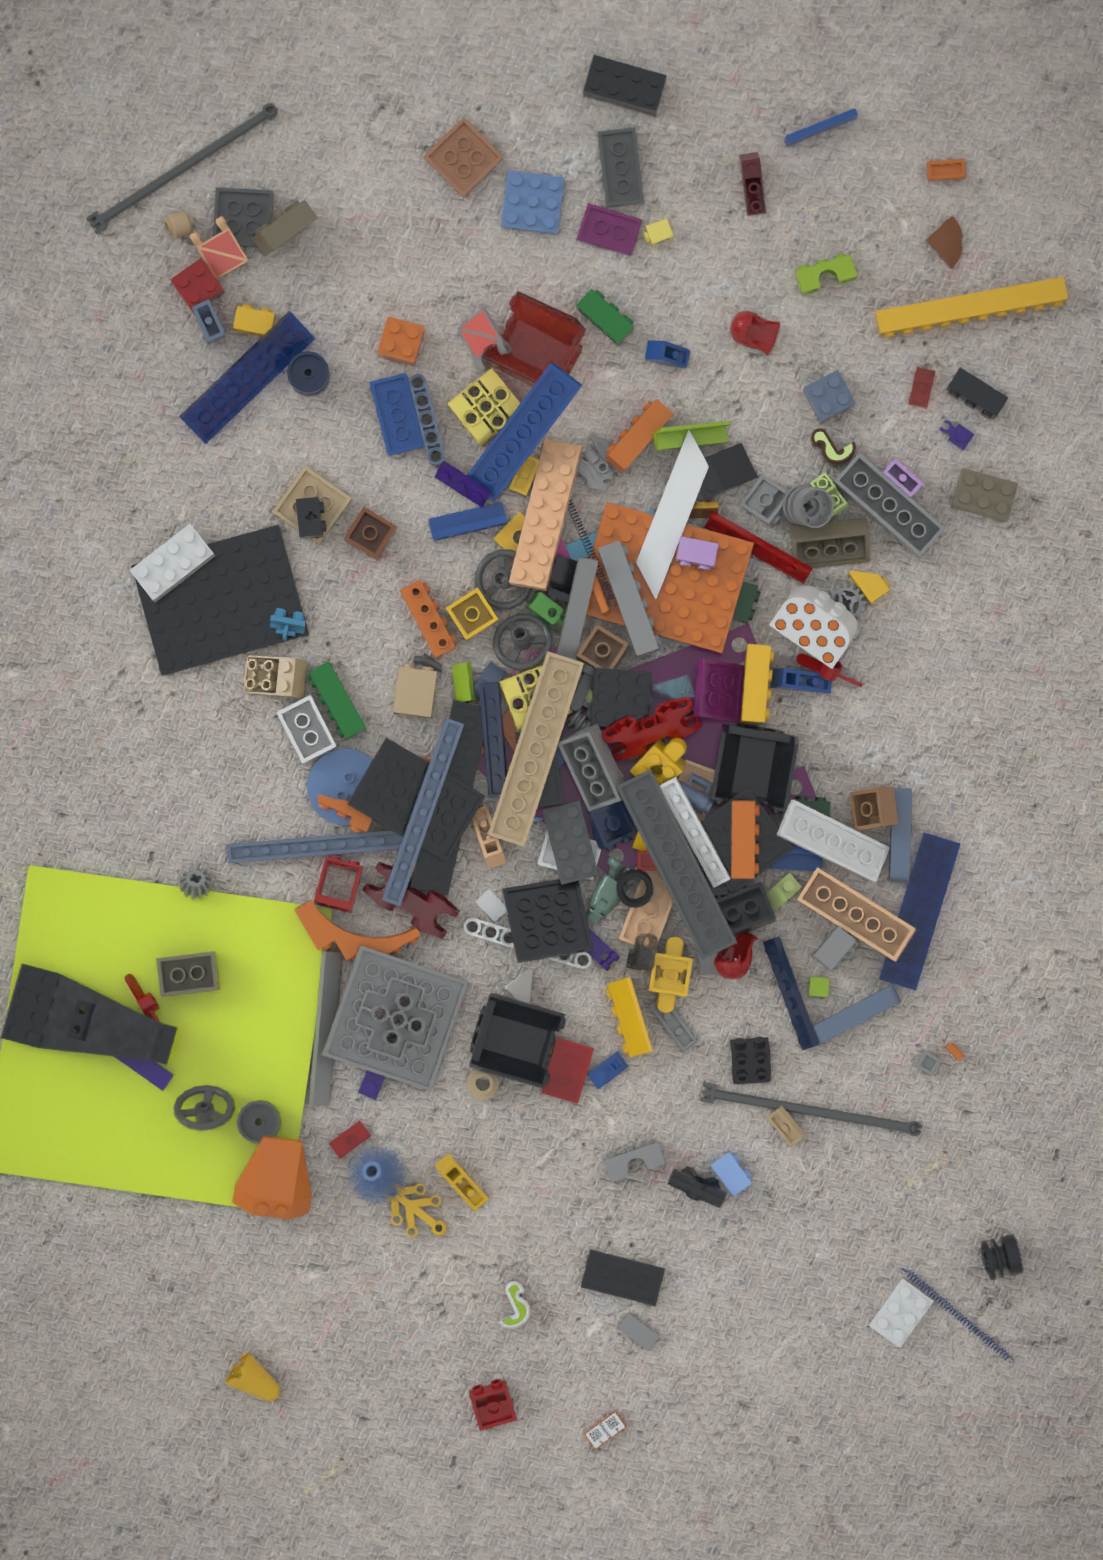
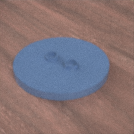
M337 749L325 754L314 764L308 777L307 792L311 805L322 818L337 825H348L349 816L346 819L336 815L337 811L332 808L327 811L319 807V802L315 800L318 794L333 799L349 801L372 759L368 755L354 749Z

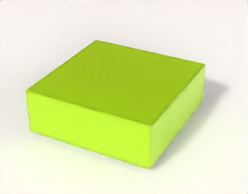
M810 977L808 996L828 997L829 978Z

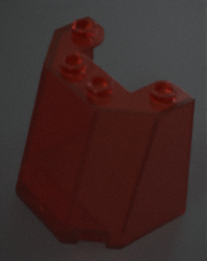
M517 291L509 303L514 314L507 320L506 329L501 334L503 339L511 346L512 351L509 354L501 355L497 346L491 344L485 347L482 359L487 364L531 387L535 385L551 362L570 374L582 352L583 346L580 345V342L585 335L586 329L576 317Z

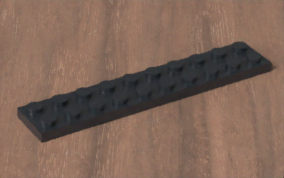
M453 700L449 719L464 724L447 773L473 788L484 740L481 706ZM460 841L447 862L421 848L417 857L411 887L425 891L435 890L440 894L448 896Z

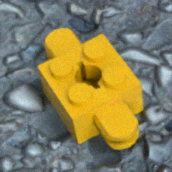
M674 738L667 745L662 740L654 742L648 751L634 763L630 772L636 777L651 769L658 785L678 777L687 765L681 758L687 749L685 741L681 738Z
M679 937L669 938L666 941L664 954L654 953L648 991L658 992L656 1005L663 1013H669L675 1008L677 995L687 997L693 959L683 957L684 942Z

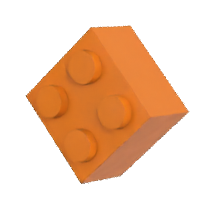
M388 316L377 351L378 356L415 367L425 327Z

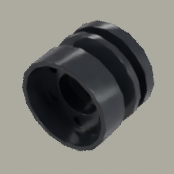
M1014 1234L1001 1236V1246H997L994 1239H990L991 1248H989L986 1240L981 1241V1258L984 1269L991 1281L996 1280L995 1271L998 1272L1000 1278H1004L1003 1269L1007 1268L1010 1276L1023 1273L1022 1259Z

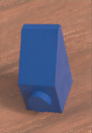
M648 341L645 360L667 366L687 368L690 350L666 341Z

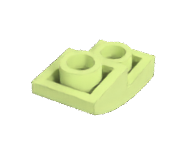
M826 472L810 482L812 487L824 489L832 497L834 504L832 517L848 507V503L839 493L836 485Z

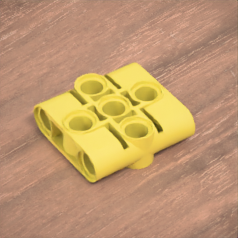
M491 368L476 381L470 383L466 389L450 400L447 405L474 440L482 446L499 433L508 421L500 408L510 418L520 405V402ZM478 382L482 384V386L486 389L488 394L485 392V390L481 387V385ZM472 388H477L480 393L478 396L472 397L469 395V391ZM497 392H505L506 398L503 400L497 399ZM463 394L466 396V398L470 401V403L473 406L469 404V402L464 398ZM489 403L492 408L490 411L484 412L481 410V405ZM474 415L477 419L475 423L470 424L466 421V417ZM501 418L504 422L502 426L497 427L493 425V420ZM484 421H486V423L490 426L494 433H492V431L489 429V427L485 424Z
M543 665L499 681L500 688L518 732L522 731L531 703L530 696L535 691L538 681L535 670L540 675ZM526 674H531L534 678V682L530 685L524 682ZM517 677L519 678L521 687H522V689H523V693H522V691H521V688H520V685H519V683H518ZM515 699H520L523 702V707L519 710L513 707Z

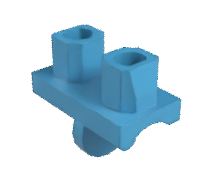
M276 608L274 615H271L270 628L277 629V634H283L282 640L287 641L288 636L295 637L296 633L304 634L305 621L303 612H294L292 619L286 618L285 609Z

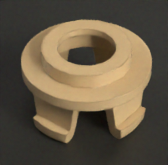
M477 1069L472 1071L467 1079V1088L470 1094L477 1099L491 1098L499 1087L497 1075ZM482 1076L490 1081V1086L485 1091H481L476 1087V1080Z

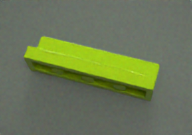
M731 420L660 428L653 432L656 451L682 448L688 430H690L698 446L728 443L726 427L731 425Z

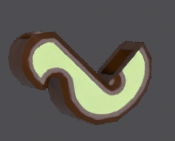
M825 429L814 430L810 437L812 447L816 449L818 446H821L823 461L830 466L843 465L850 461L855 454V442L838 451Z

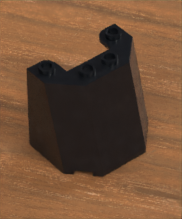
M742 723L736 724V726L722 724L711 800L718 804H725L730 798L732 799L748 787L762 806L767 804L771 812L777 814L786 812L799 747L798 737L784 734V731Z
M490 993L487 1005H483L480 1010L470 1045V1052H473L470 1067L544 1089L550 1079V1074H548V1070L544 1067L550 1059L549 1050L555 1042V1031L559 1032L560 1029L565 1027V1014Z

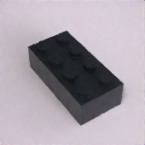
M593 55L583 96L656 117L667 75Z
M762 882L716 900L735 938L777 921Z

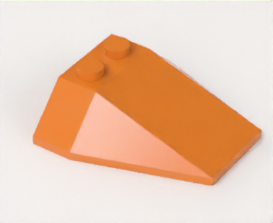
M263 1136L235 1184L232 1203L251 1215L288 1220L309 1213L312 1192L302 1141Z

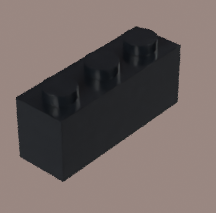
M961 367L946 388L950 396L955 399L961 398L965 401L964 404L971 409L977 408L981 411L980 414L989 420L991 418L995 420L1009 398Z

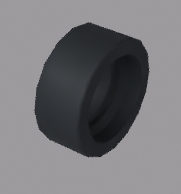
M640 869L627 870L617 880L616 889L618 897L623 904L629 907L638 908L644 906L653 896L652 880L646 872ZM632 878L642 879L646 884V892L640 898L633 899L627 897L623 890L626 881Z

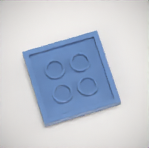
M508 170L501 228L558 235L565 177Z

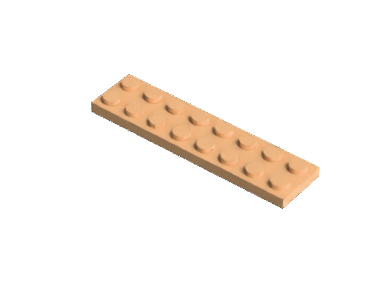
M545 439L509 579L511 585L547 591L583 449L581 445Z

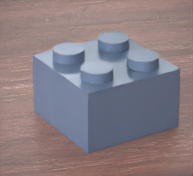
M839 370L805 386L803 389L820 424L849 410L856 404Z

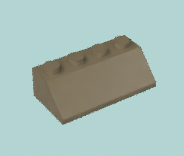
M866 518L831 521L819 528H810L803 525L790 526L792 556L812 568L870 562L869 530Z

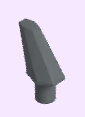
M424 653V656H414L415 664H423L424 667H432L435 671L442 672L441 664L426 653Z

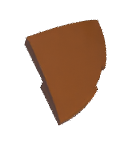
M951 216L926 239V242L951 269L958 262L963 249V235L957 220Z

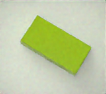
M471 662L452 665L456 701L468 702L475 700Z

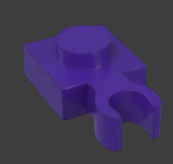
M945 420L944 422L948 424L949 428L945 430L940 427L939 430L942 433L951 435L948 441L964 451L975 434L960 424L955 428L949 420Z

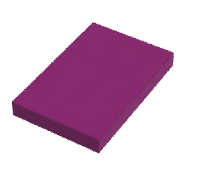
M588 203L577 240L631 257L642 219Z

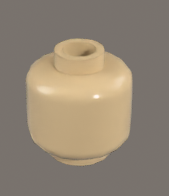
M185 211L169 214L167 220L164 221V225L168 235L178 238L191 233L194 221L191 215L188 216Z

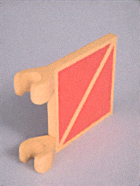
M223 216L216 220L222 232L203 242L197 231L190 235V239L197 247L216 279L249 261Z

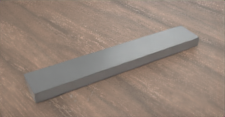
M578 557L556 652L558 655L576 660L598 566V560Z

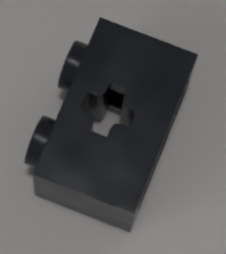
M319 497L296 499L300 539L324 537L323 532H327L326 521H322L321 513H325L324 502H320ZM310 513H313L317 518H314L313 522L310 523L307 518L310 517Z

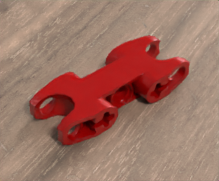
M684 697L669 700L658 705L655 710L656 714L636 721L633 717L621 719L606 728L602 735L605 743L620 742L611 750L614 760H625L646 753L649 749L648 744L668 737L670 740L674 738L683 739L697 731L702 726L700 717L694 715L684 716L693 709L691 699ZM687 704V706L679 708L681 705ZM697 721L694 725L687 726L688 724ZM617 732L616 734L608 737L610 733ZM625 749V751L622 754H617L619 751Z

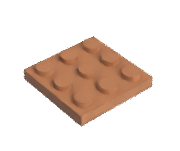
M464 117L423 156L462 198L504 159Z

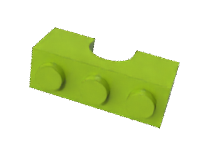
M845 253L835 256L834 260L828 261L823 259L817 261V265L811 267L809 264L800 266L795 273L802 296L820 291L819 277L824 273L834 275L838 285L857 279L851 254L846 256Z

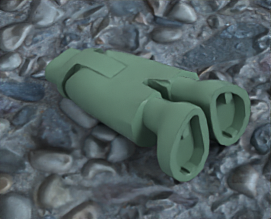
M609 857L607 860L610 870L608 874H602L593 893L590 907L587 908L589 910L586 915L587 919L596 925L600 923L602 918L605 919V916L620 901L616 889L617 880L615 878L624 867V864L612 857ZM626 866L625 869L623 870V873H624L625 871L631 870V869ZM632 878V879H629L628 881H626V883L624 884V889H623L625 894H626V892H627L628 889H629V888H628L627 886H625V885H626L630 880H638L639 878Z

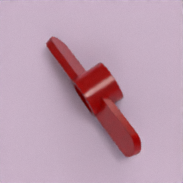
M800 653L796 657V662L799 665L819 673L828 681H835L839 677L859 687L863 686L862 683L840 674L843 668L840 661H837L831 669L820 660L804 653Z
M127 974L125 981L145 1016L160 1023L155 1014V1011L160 1009L153 995L150 992L145 995L132 974Z

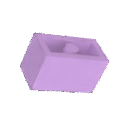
M896 458L882 472L911 498L924 484Z
M681 536L676 560L680 562L679 565L691 567V564L698 565V569L710 571V568H715L719 544Z

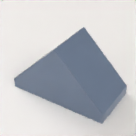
M490 662L474 686L475 698L480 700V683L499 682L503 679L506 671Z

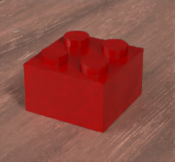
M202 258L170 279L192 312L193 306L207 300L212 302L225 293L223 287Z

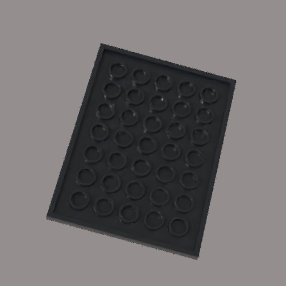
M279 524L207 544L215 554V557L156 603L135 578L161 676L309 635L305 617L304 634L296 633L295 637L288 636L287 641L282 640L283 634L276 633L277 629L270 628L271 615H274L276 608L285 609L286 618L292 619L294 612H303Z

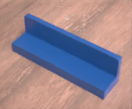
M502 502L486 505L483 508H473L429 519L433 542L508 524Z
M793 846V850L768 868L815 871L818 867L822 870L823 858L802 847Z

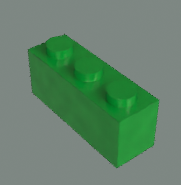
M590 289L576 305V309L619 346L634 330L632 325L634 322L628 316L624 315L623 317L618 313V307L612 302L608 304L604 300L605 296L600 291Z

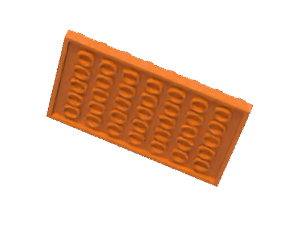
M606 502L593 547L594 551L592 552L596 554L591 555L590 558L597 556L593 558L598 559V562H600L598 566L601 565V567L597 568V570L603 568L601 571L596 572L599 574L598 577L605 575L599 578V580L607 578L600 582L608 581L602 584V586L609 584V586L603 589L611 587L609 590H602L610 612L604 616L602 615L592 588L586 616L626 627L598 550L602 546L620 540L621 545H626L629 553L626 556L627 562H632L635 573L632 576L634 581L638 580L642 591H639L640 598H645L648 609L645 612L647 617L651 616L655 627H652L653 634L722 654L754 543L686 524L682 537L719 544L715 568H710V571L698 569V565L691 564V567L679 565L680 562L676 560L678 543L657 599H655L636 563L655 515Z

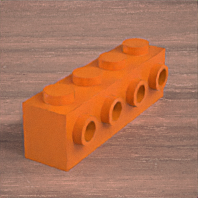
M659 400L648 401L642 408L644 412L641 416L636 415L630 422L632 426L629 430L624 429L619 434L618 438L620 440L616 445L612 443L607 448L606 452L608 454L604 458L620 473L629 467L653 439V432L662 428L673 415Z
M418 580L401 589L400 592L435 659L455 650L454 644L457 641L453 633L449 634L446 627L448 624L444 616L440 617L437 613V610L440 608L435 599H430L428 593L431 591L426 582L422 584L421 580Z
M732 800L731 879H755V874H759V863H755V855H759V843H756V836H759V824H756V816H759L760 806L756 805V800Z

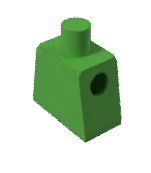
M535 592L525 608L540 617L547 624L554 625L556 623L562 628L565 618L562 614L564 609L542 592ZM549 609L553 610L552 616L548 615Z

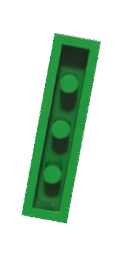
M329 661L310 671L311 677L308 680L313 688H318L320 694L317 696L322 705L327 704L329 710L326 712L331 721L336 720L339 726L336 730L340 737L343 738L345 736L346 740H349L367 729Z

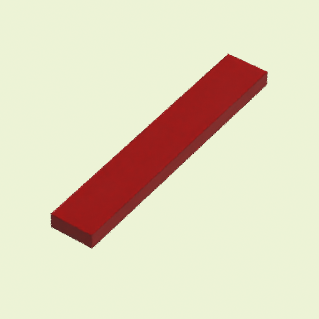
M714 511L704 527L713 532L753 542L754 546L751 553L753 556L802 584L805 583L813 569Z

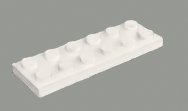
M796 800L790 801L777 832V836L873 883H876L890 847Z

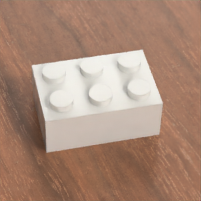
M311 695L276 712L303 765L338 748Z

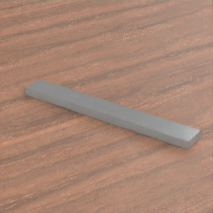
M322 951L309 1105L329 1106L333 1059L323 1056L322 1053L337 1012L342 952Z

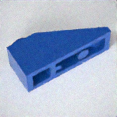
M788 668L772 669L770 688L831 694L832 681L824 679L817 672Z

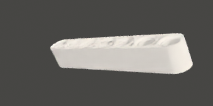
M475 918L465 921L464 930L467 934L514 948L513 943L508 944L504 941V935L509 933L510 929ZM471 921L478 924V929L475 932H469L467 929V925ZM488 927L496 929L495 937L489 938L486 936L485 931ZM587 952L570 954L568 960H562L559 956L547 958L580 969L588 968L592 961L591 956ZM580 955L588 957L587 965L581 966L578 964L577 959Z

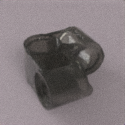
M650 933L638 934L635 938L634 949H629L625 967L641 971H651L655 964V954L658 945L657 937ZM646 937H648L649 943L647 946L644 945V940Z

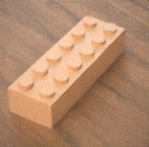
M818 867L797 899L800 903L835 925L840 926L843 930L894 962H897L916 932V929Z

